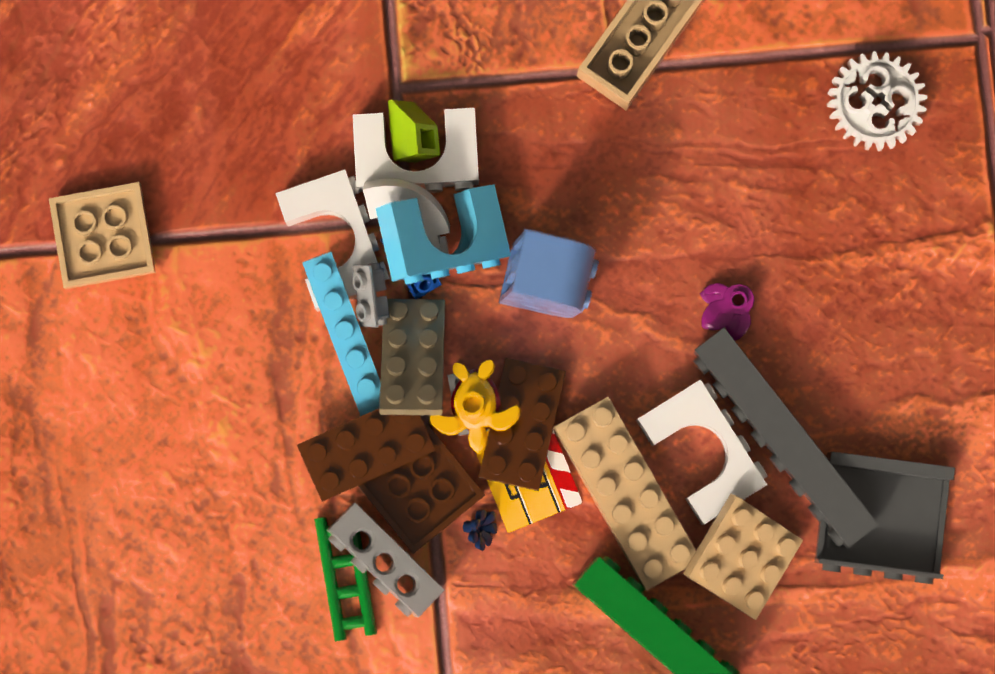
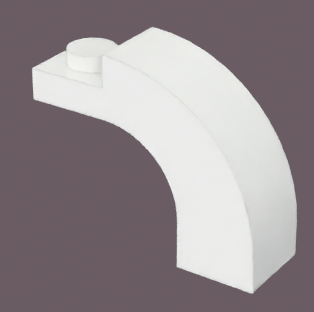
M379 179L364 183L363 192L370 219L377 218L375 208L391 202L417 198L425 233L429 241L438 250L449 254L446 236L440 237L442 234L450 233L449 220L443 207L432 194L417 184L401 179Z

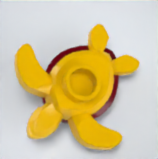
M487 360L480 365L479 369L474 368L468 371L465 365L454 363L453 373L460 380L451 397V409L454 417L430 415L431 424L443 434L455 435L465 429L469 430V444L478 454L483 452L487 446V429L491 427L497 431L506 430L515 424L521 414L518 406H513L506 411L500 412V395L494 382L490 379L495 369L492 360Z

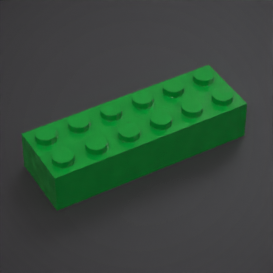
M596 556L572 583L576 589L673 674H741L724 659L718 662L713 657L717 652L700 638L697 642L689 636L693 631L680 619L675 618L672 621L665 614L669 610L656 598L652 597L648 600L641 593L645 589L632 577H628L625 580L619 575L618 572L621 567L608 556H605L603 559Z

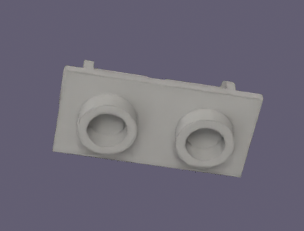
M380 263L353 265L354 274L352 282L356 289V314L360 327L386 325L387 318H390L387 296L377 297L376 291L386 290L384 268L380 267Z

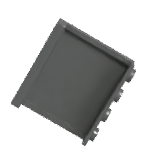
M828 452L826 458L879 525L851 547L845 548L843 544L838 547L827 533L831 528L824 519L821 520L818 526L814 563L823 564L822 570L841 572V566L853 568V574L872 576V570L884 572V578L902 580L903 574L915 576L914 582L933 584L934 578L943 579L944 574H940L949 482L954 480L955 467Z

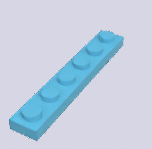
M330 251L303 261V267L360 416L379 408L380 378L333 254Z

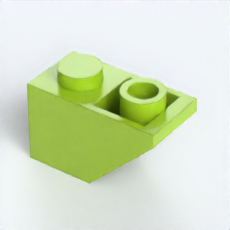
M389 100L388 111L393 161L416 163L440 156L438 126L414 102Z

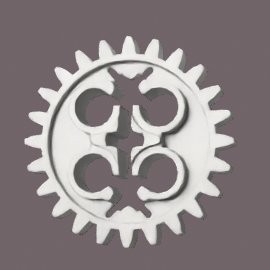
M873 51L870 60H867L866 56L861 54L858 57L859 64L850 59L847 63L849 70L841 67L838 71L842 78L834 77L831 83L837 88L829 89L827 94L835 99L829 101L827 107L835 108L836 111L829 118L839 119L840 122L836 125L835 130L845 128L846 132L843 139L853 135L855 137L854 146L858 145L862 140L865 141V150H868L875 143L877 150L881 151L884 147V142L892 149L896 146L895 138L903 144L907 140L905 133L912 136L916 132L913 125H920L923 122L917 114H924L927 110L924 106L919 105V103L927 99L926 95L919 94V91L923 89L925 84L915 83L919 73L911 75L908 73L911 66L910 63L903 67L899 66L900 56L891 62L889 61L888 52L884 54L882 59H878L876 51ZM857 71L860 77L859 83L862 85L866 83L870 74L880 76L882 86L870 84L860 95L859 98L863 104L862 108L855 109L851 107L848 101L849 97L854 96L858 88L856 86L845 87L844 85H850V83L855 82ZM892 94L903 96L905 106L899 107L896 115H909L910 117L899 121L897 131L895 130V120L893 118L886 122L885 128H876L872 124V117L880 116L884 118L895 106L892 102ZM878 96L882 101L875 106L872 102Z

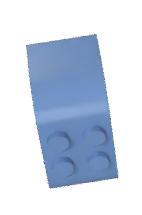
M526 229L511 246V256L508 259L499 304L557 317H575L583 312L584 308L587 309L590 303L592 291L587 290L590 279L594 278L597 272L598 260L594 259L596 249L583 243Z

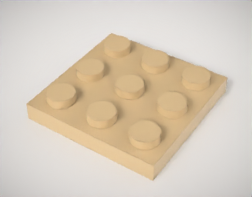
M140 182L49 198L63 288L70 289L156 273Z
M730 494L683 574L756 620L803 540L738 496Z

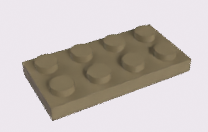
M387 299L390 318H387V324L383 325L380 415L442 416L445 300Z

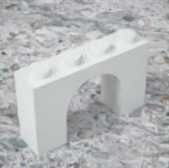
M475 108L444 109L446 133L444 153L435 165L422 171L402 169L389 158L386 151L385 118L383 113L353 114L356 187L359 189V192H363L365 182L379 179L409 181L424 188L429 193L442 192L443 187H455L456 191H464L473 188V185H479Z
M342 170L278 192L276 196L288 227L322 215L339 217L351 226L355 235L354 250L348 261L338 268L351 301L357 298L356 289L352 282L354 274L353 265L378 263L374 252L380 249L374 233H367L364 223L370 220L364 204L359 206L357 204L355 194L360 192L356 187L355 177H348L346 170ZM384 261L380 262V267L384 268L385 280L390 279ZM305 279L314 307L319 312L320 309L308 279Z
M700 379L638 418L636 422L652 446L687 426L707 428L715 433L722 442L725 451V462L721 473L711 483L685 498L699 522L703 525L718 516L730 494H734L744 500L765 487L767 483L764 479L767 477V474L758 461L753 463L748 455L751 449L742 435L737 437L731 426L734 425V422L725 409L720 411L714 401L718 397L709 383L704 385Z

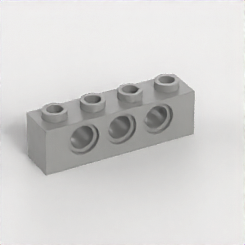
M353 503L327 529L331 534L328 540L339 551L342 552L346 549L354 556L350 560L352 564L363 574L368 570L376 578L372 583L384 595L390 592L398 600L395 603L396 607L407 617L411 614L415 617H420L444 591L356 503ZM359 531L366 533L369 537V544L363 550L357 549L353 544V537ZM381 553L387 554L391 559L390 568L384 572L378 570L375 565L376 557ZM403 575H408L413 580V588L408 593H402L398 589V580Z

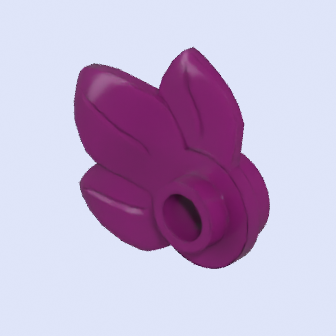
M714 283L707 286L700 293L702 299L709 304L702 315V328L720 330L726 327L727 332L734 341L740 339L747 332L751 325L749 311L754 305V294L748 286L735 284L728 287L721 283ZM741 294L744 297V303L736 305L733 301L734 295Z

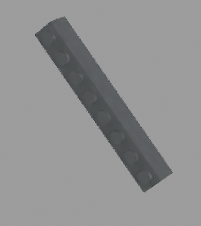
M725 328L694 350L697 358L693 361L704 375L709 372L716 382L712 386L722 399L728 397L734 404V407L731 408L734 415L741 423L747 421L754 430L750 433L752 438L761 448L766 445L773 455L769 459L779 472L785 470L792 479L788 482L791 488L799 497L802 495L806 496L811 503L808 509L819 522L824 519L831 528L827 533L838 547L842 544L845 548L851 547L879 525Z

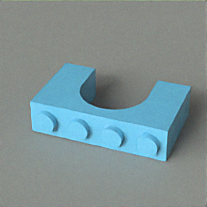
M495 184L470 188L453 194L461 225V239L457 249L452 254L438 250L429 241L425 233L417 198L391 202L375 208L392 281L404 279L405 285L424 281L423 275L431 274V279L449 276V270L456 269L457 274L474 271L477 264H482L483 269L501 265L500 259L511 256Z

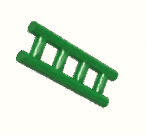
M327 518L314 519L335 642L347 640L345 630L364 627L365 636L377 634L367 571L363 574L352 564L350 560L354 556L351 554L333 557L331 542L328 540L331 534L327 531L330 527L327 524ZM359 531L353 537V544L357 549L363 550ZM353 566L356 584L338 587L335 569ZM359 596L362 615L343 618L340 599Z

